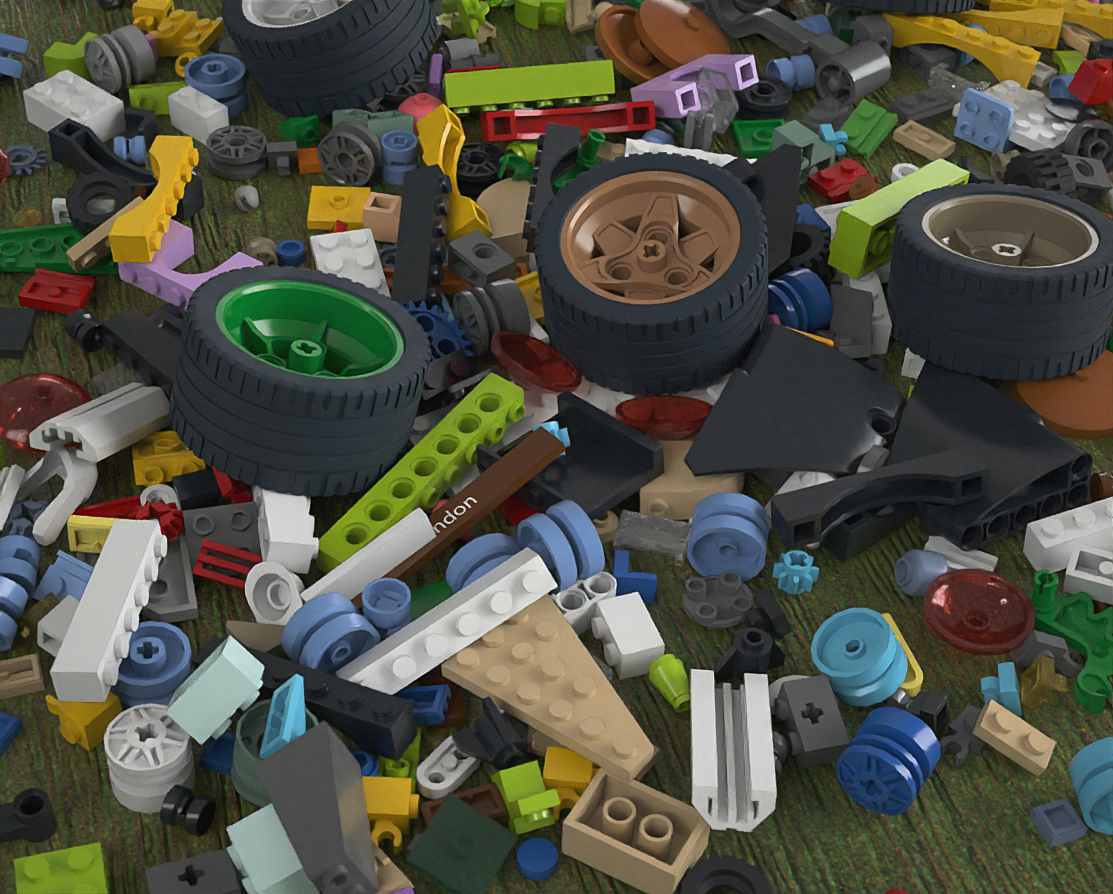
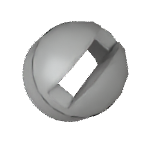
M242 186L235 191V202L240 210L250 212L251 209L258 207L259 196L256 188L253 186Z

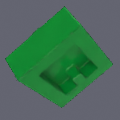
M316 115L307 118L293 117L288 121L278 124L279 134L287 141H296L297 149L321 140L320 120Z

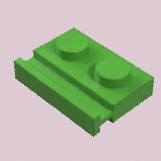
M863 99L839 129V131L846 132L848 142H840L837 145L843 144L846 151L855 155L861 154L864 156V159L868 160L898 122V115L896 113L890 114L887 112V109Z

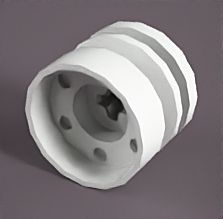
M150 703L129 708L121 712L109 723L104 735L105 753L113 793L120 804L132 811L149 814L160 812L167 793L174 785L179 784L192 791L196 781L190 734L165 713L167 705Z

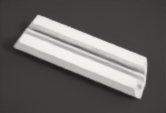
M133 382L45 421L29 434L30 447L52 451L73 440L78 443L82 441V447L76 450L77 458L98 462L170 425L169 401L162 388L155 386L146 387L144 384Z
M691 669L690 671L691 803L712 829L726 830V828H734L737 831L751 832L775 810L777 790L767 674L744 673V684H740L739 690H731V683H723L722 689H714L713 670Z

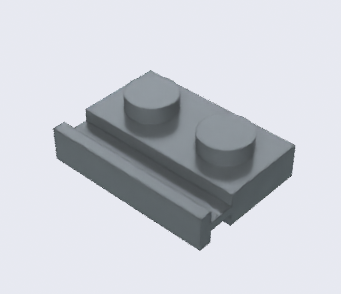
M929 88L890 101L888 111L892 114L896 113L898 119L903 123L913 120L922 126H927L953 117L952 113L955 105L950 106L948 99L937 90Z
M824 97L799 120V123L817 135L819 134L820 124H831L835 133L839 131L854 111L849 110V105L843 104L837 99Z

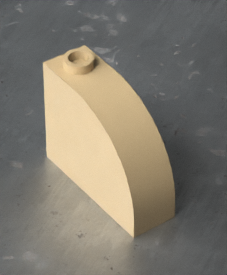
M508 178L484 190L476 204L488 214L493 235L488 238L493 240L507 254L516 258L530 255L529 252H526L528 240L522 239L524 221H526L525 216L531 185L528 180L514 181L512 178Z
M657 441L664 448L665 473L640 489L641 519L685 520L692 518L694 508L702 499L712 494L723 492L740 494L745 483V472L695 477L684 462V458L694 441Z

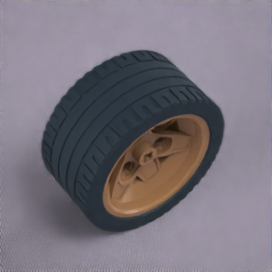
M643 152L641 155L635 153L629 154L628 157H616L612 161L610 159L601 162L599 166L594 165L588 168V171L579 173L575 179L569 180L565 187L562 186L556 192V196L550 199L548 206H545L542 216H540L537 223L538 227L536 228L534 239V252L545 323L554 349L557 350V354L571 369L574 368V372L584 376L586 380L592 383L596 382L598 386L603 388L609 387L610 390L615 392L624 391V394L634 395L636 393L639 396H648V394L663 396L666 393L673 395L678 394L679 391L684 393L691 391L695 387L706 386V383H712L718 380L719 376H725L731 372V368H736L742 363V359L747 358L767 322L768 244L766 219L761 205L758 203L755 195L751 193V190L745 184L743 185L739 178L733 177L732 173L726 169L722 170L720 166L714 163L709 164L707 160L701 158L698 160L690 155L682 156L680 153L667 154V152H658V154ZM713 267L712 273L706 270V268Z

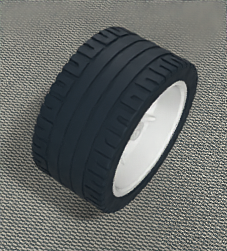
M224 0L222 5L224 26L264 101L277 112L292 117L306 118L312 115L318 117L333 116V110L357 109L365 103L369 104L374 99L381 98L386 92H391L395 89V86L401 85L406 78H409L414 73L413 71L421 66V62L425 61L427 54L431 52L432 46L435 43L438 29L437 19L429 0Z

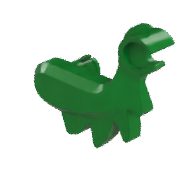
M596 129L589 130L582 146H579L575 169L565 173L552 186L551 189L554 196H556V192L562 186L565 187L569 180L575 179L576 175L583 171H588V168L594 165H599L600 161L596 154L605 141V136L602 132ZM507 154L500 158L499 163H502L498 171L500 179L505 169H510L514 172L512 180L532 181L534 165L516 154Z
M1040 570L1034 575L1033 590L1026 593L1023 598L1022 615L1027 622L1045 633L1064 638L1066 645L1077 649L1085 656L1086 664L1077 676L1073 686V696L1076 702L1086 711L1092 714H1103L1106 697L1112 698L1113 692L1111 683L1107 679V676L1113 674V607H1108L1101 613L1093 614L1094 605L1092 599L1085 592L1081 591L1066 598L1056 593L1058 576L1052 572L1050 582H1048L1049 570Z

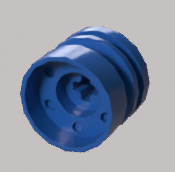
M800 267L768 282V315L776 314L782 326L812 334L826 327L830 322L833 310L831 297L825 284L811 270Z
M879 707L868 714L855 737L841 754L835 765L836 777L845 792L863 807L882 815H898L908 810L923 783H925L940 759V744L934 732L913 714L895 707Z

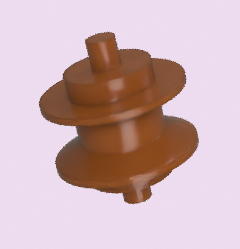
M864 175L852 183L849 189V196L853 200H860L880 190L881 186L871 176Z

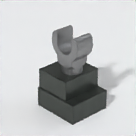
M898 688L895 693L886 698L889 701L885 707H895L913 714L934 732L936 738H938L950 720L949 693L935 688L932 693L920 690L913 700L910 695L906 694L901 688Z

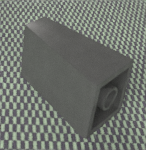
M324 720L256 764L254 768L311 882L323 894H375L379 889L361 767L356 758Z

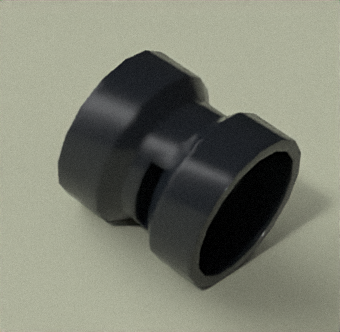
M79 309L69 315L64 326L65 332L73 340H76L84 351L91 353L104 347L102 342L104 337L102 322L98 321L89 310Z
M179 784L174 785L162 803L160 821L171 827L183 826L187 833L201 837L207 832L214 819L217 808L216 800L205 794L193 795L189 788Z

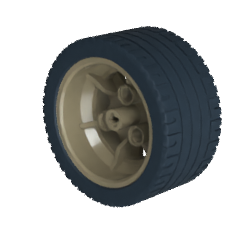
M955 184L953 186H943L941 189L935 188L915 196L903 205L896 218L886 305L892 323L891 334L903 347L909 348L910 352L919 355L920 358L926 361L930 360L931 363L937 366L942 365L946 369L957 370L963 374L969 373L977 377L986 376L989 379L1002 378V380L1016 379L1017 381H1026L1027 379L1040 380L1041 378L1049 379L1054 378V376H1064L1067 373L1071 374L1078 369L1085 368L1098 359L1105 350L1113 314V220H1110L1107 215L1102 214L1098 209H1093L1092 206L1086 203L1083 204L1080 200L1071 199L1063 194L1058 195V193L1053 191L1047 192L1044 189H1033L1030 186L1023 185L1016 186V184Z

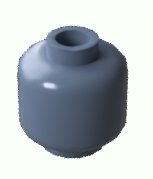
M913 549L907 551L896 562L894 578L905 594L933 598L939 596L945 586L949 584L951 571L940 553Z

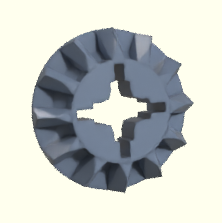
M33 496L26 502L18 499L16 506L11 507L2 530L3 535H19L35 542L36 539L32 533L34 524L49 506L47 499L38 502ZM29 515L31 518H34V523L31 524L30 521L23 517Z

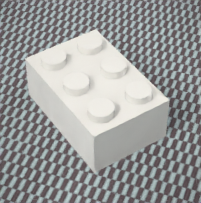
M69 70L61 71L55 76L23 91L27 120L46 132L68 118L90 127L102 142L126 130L123 101Z

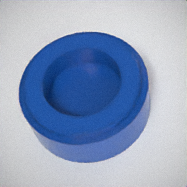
M285 240L277 245V262L279 264L294 267L306 260V247L302 242Z
M531 838L519 846L517 851V868L524 877L539 881L545 880L555 873L558 865V851L553 843L543 838Z

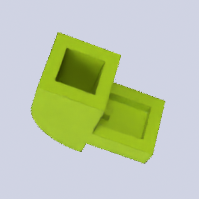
M515 0L514 16L521 25L532 29H538L539 24L565 26L566 0Z
M87 32L76 45L55 42L43 55L46 78L49 79L61 71L69 70L85 80L91 79L92 76L84 56V45L87 40L98 37V34Z
M537 760L491 775L509 811V821L507 823L515 835L555 824L551 807L560 805L556 788L546 791Z

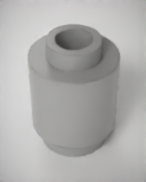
M466 37L442 42L441 48L438 49V54H442V64L447 68V61L469 58V55L472 54L479 56L480 51L477 41Z

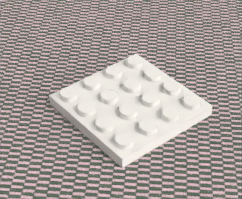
M1006 80L982 92L1013 107L1014 114L1008 140L1029 150L1036 151L1044 148H1054L1055 151L1061 152L1064 150V142L1068 132L1077 125L1062 121L1049 114L1044 107V103L1048 98L1044 97V94L1040 91L1027 90L1021 87V84L1017 81ZM960 103L955 104L953 116L958 117Z

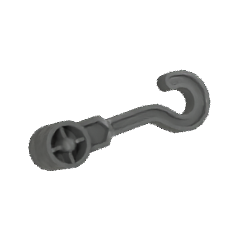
M703 0L707 15L719 26L726 36L741 38L758 33L795 56L809 55L815 68L816 86L822 98H834L850 106L887 84L891 76L889 57L876 42L862 40L850 46L827 31L820 35L815 34L780 12L770 8H761L751 13L743 14L735 8L732 0Z

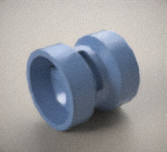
M115 136L114 153L127 162L146 165L145 136H135L133 139Z

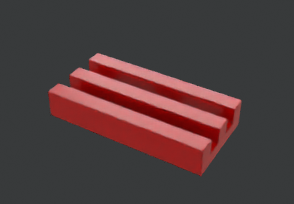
M203 539L192 576L245 591L246 581L203 569L204 564H209L246 576L252 568L209 556L208 552L210 551L254 565L263 562V559L260 555Z

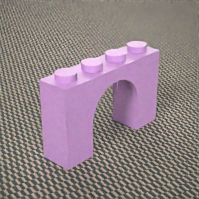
M707 54L630 89L633 102L654 100L655 117L683 118L687 116L688 111L701 109L698 98L699 92L742 90L759 82L754 55Z
M172 219L169 221L168 232L164 233L161 239V248L159 251H156L151 263L118 262L120 279L185 311L187 310L189 299L196 288L206 280L208 281L209 278L225 271L229 272L232 269H241L248 266L254 268L264 264L239 251L209 272L201 274L175 272L173 269L194 255L195 252L192 229Z

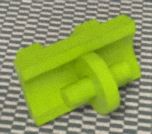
M478 0L442 1L446 14L458 12L460 16L451 19L450 25L453 35H467L469 39H476L475 31L479 28V23L481 24L486 21L484 15L490 10L488 3L484 1L479 2Z

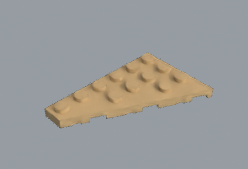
M548 593L449 657L441 665L442 676L482 699L490 696L498 708L629 783L654 757L653 745Z

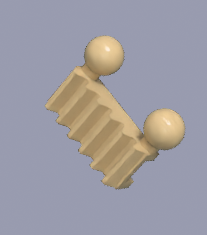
M566 0V23L571 35L595 28L596 20L601 17L606 9L613 5L609 2H601L594 8L595 0Z

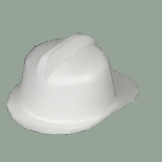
M263 561L255 565L248 573L245 582V596L257 623L286 625L293 614L304 605V601L300 596L305 591L303 582L296 574L287 571L278 563Z

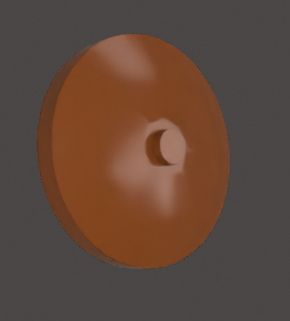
M644 0L636 12L635 26L642 42L658 60L673 70L707 54H732L730 44L719 26L703 11L684 0Z
M624 5L612 6L606 9L595 25V37L603 55L607 60H612L613 67L638 85L672 71L673 69L663 64L648 50L639 37L635 26V15L638 8Z
M1105 349L1099 358L1081 370L1078 369L1074 373H1067L1064 376H1054V378L1049 379L1041 378L1040 380H1011V390L1014 399L1036 412L1042 419L1043 425L1053 432L1078 439H1101L1113 436L1112 352Z

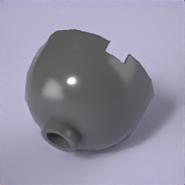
M1097 119L1080 122L1068 132L1064 142V154L1102 160L1106 170L1110 166L1113 167V125Z

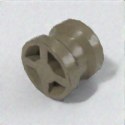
M1010 150L1006 154L1001 152L993 153L989 161L992 177L999 181L1004 180L1003 176L1007 163L1010 162L1011 158L1021 154L1017 150Z
M257 237L248 243L246 247L248 256L263 262L265 267L278 265L277 246L274 241L265 237Z

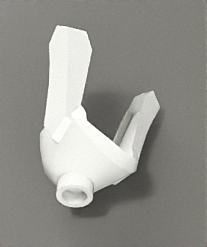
M61 446L55 450L47 451L45 456L25 473L13 505H15L18 499L23 501L56 473L65 480L62 492L35 521L32 533L39 544L47 546L56 541L69 516L72 515L79 505L88 500L96 485L98 478L97 462L77 458L75 449Z

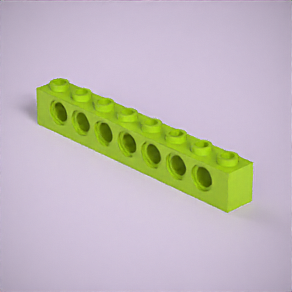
M492 372L486 376L319 539V550L316 559L318 569L327 574L417 508L421 510L433 508L439 498L451 486H455L461 476L472 465L477 464L476 445L481 444L489 449L493 444L501 440L503 434L514 422L516 423L521 420L526 409L523 388Z

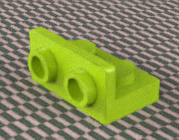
M185 82L129 86L131 108L155 111V115L170 114L168 96L186 87Z

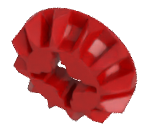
M162 498L157 503H150L146 500L143 507L134 506L133 512L126 515V519L150 520V518L157 517L160 520L161 535L166 536L167 542L178 537L185 525L183 510H178L175 502L165 504Z

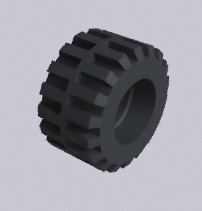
M1044 148L1017 155L1011 158L1010 162L1006 165V171L1003 176L1004 185L1030 186L1033 189L1040 188L1047 192H1056L1058 195L1063 194L1071 199L1077 198L1075 188L1077 185L1072 167L1070 168L1068 160L1062 157V153L1058 150L1055 151L1054 148Z
M805 223L795 224L790 260L770 275L768 282L801 267L811 270L821 279L826 287L832 283V279L836 276V268L827 264L831 242L829 233H826V230L822 227L817 228V225L812 223L808 225Z

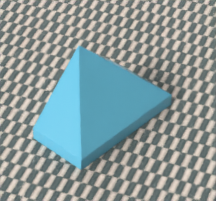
M298 674L291 677L273 693L259 755L263 759H266L306 733L303 677Z

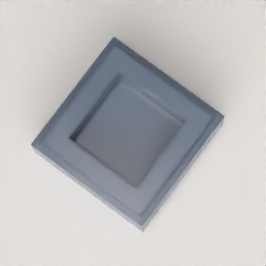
M1067 798L1031 809L1029 817L1050 848L1084 837L1086 834V825Z

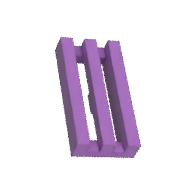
M433 54V56L431 55L428 94L439 99L442 80V54Z

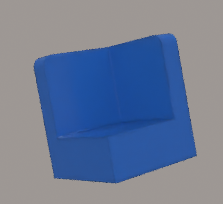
M615 550L613 577L616 579L617 584L616 597L638 592L644 604L655 605L657 575L654 573L628 571L629 551Z

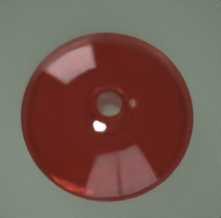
M501 330L494 334L490 342L493 355L503 371L523 390L559 395L566 390L569 392L576 391L582 382L579 370L572 363H569L563 354H560L558 350L535 337L517 331Z
M42 372L16 377L0 388V436L6 442L19 449L35 453H46V450L30 447L29 434L45 421L92 401V398L80 384L62 375ZM73 440L63 446L71 448L78 444V442Z
M643 396L619 403L615 408V418L655 441H676L698 434L713 405L703 400L684 396Z
M958 569L947 572L936 578L929 585L923 601L924 617L931 630L950 646L974 655H1002L1020 648L1033 631L1035 624V610L1027 594L1011 580L986 570Z

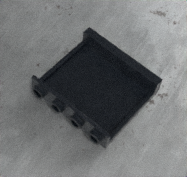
M566 390L557 396L558 413L543 423L557 421L559 430L567 428L570 447H565L564 457L552 461L514 492L513 495L545 515L549 507L565 499L572 500L593 521L665 473L664 448L661 443ZM533 430L528 431L495 453L481 444L476 445L479 473L482 474L532 434Z

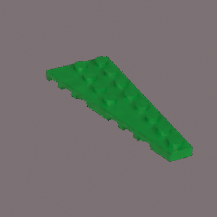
M72 222L0 230V271L35 272L37 268L60 273L120 275L118 262H113L112 252L97 260L91 267L84 268L79 272H76L69 265L66 251L86 237V235L83 236L77 229H74Z

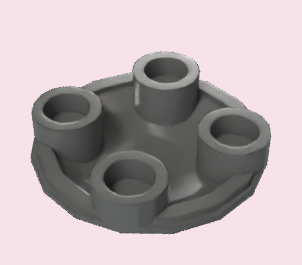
M724 571L721 575H708L703 578L693 577L685 583V592L682 597L683 609L690 619L702 626L730 628L746 620L745 614L755 606L752 591L746 584L741 582V575L735 571Z

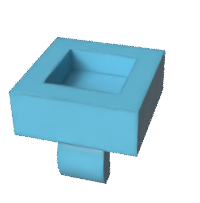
M820 124L818 139L835 149L836 155L846 154L845 146L843 144L837 145L840 142H848L846 132L838 131L834 133L831 124Z
M1014 663L998 664L999 678L985 677L981 679V691L984 694L985 704L992 699L1000 705L1003 703L1004 708L1016 716L1022 715L1020 689Z

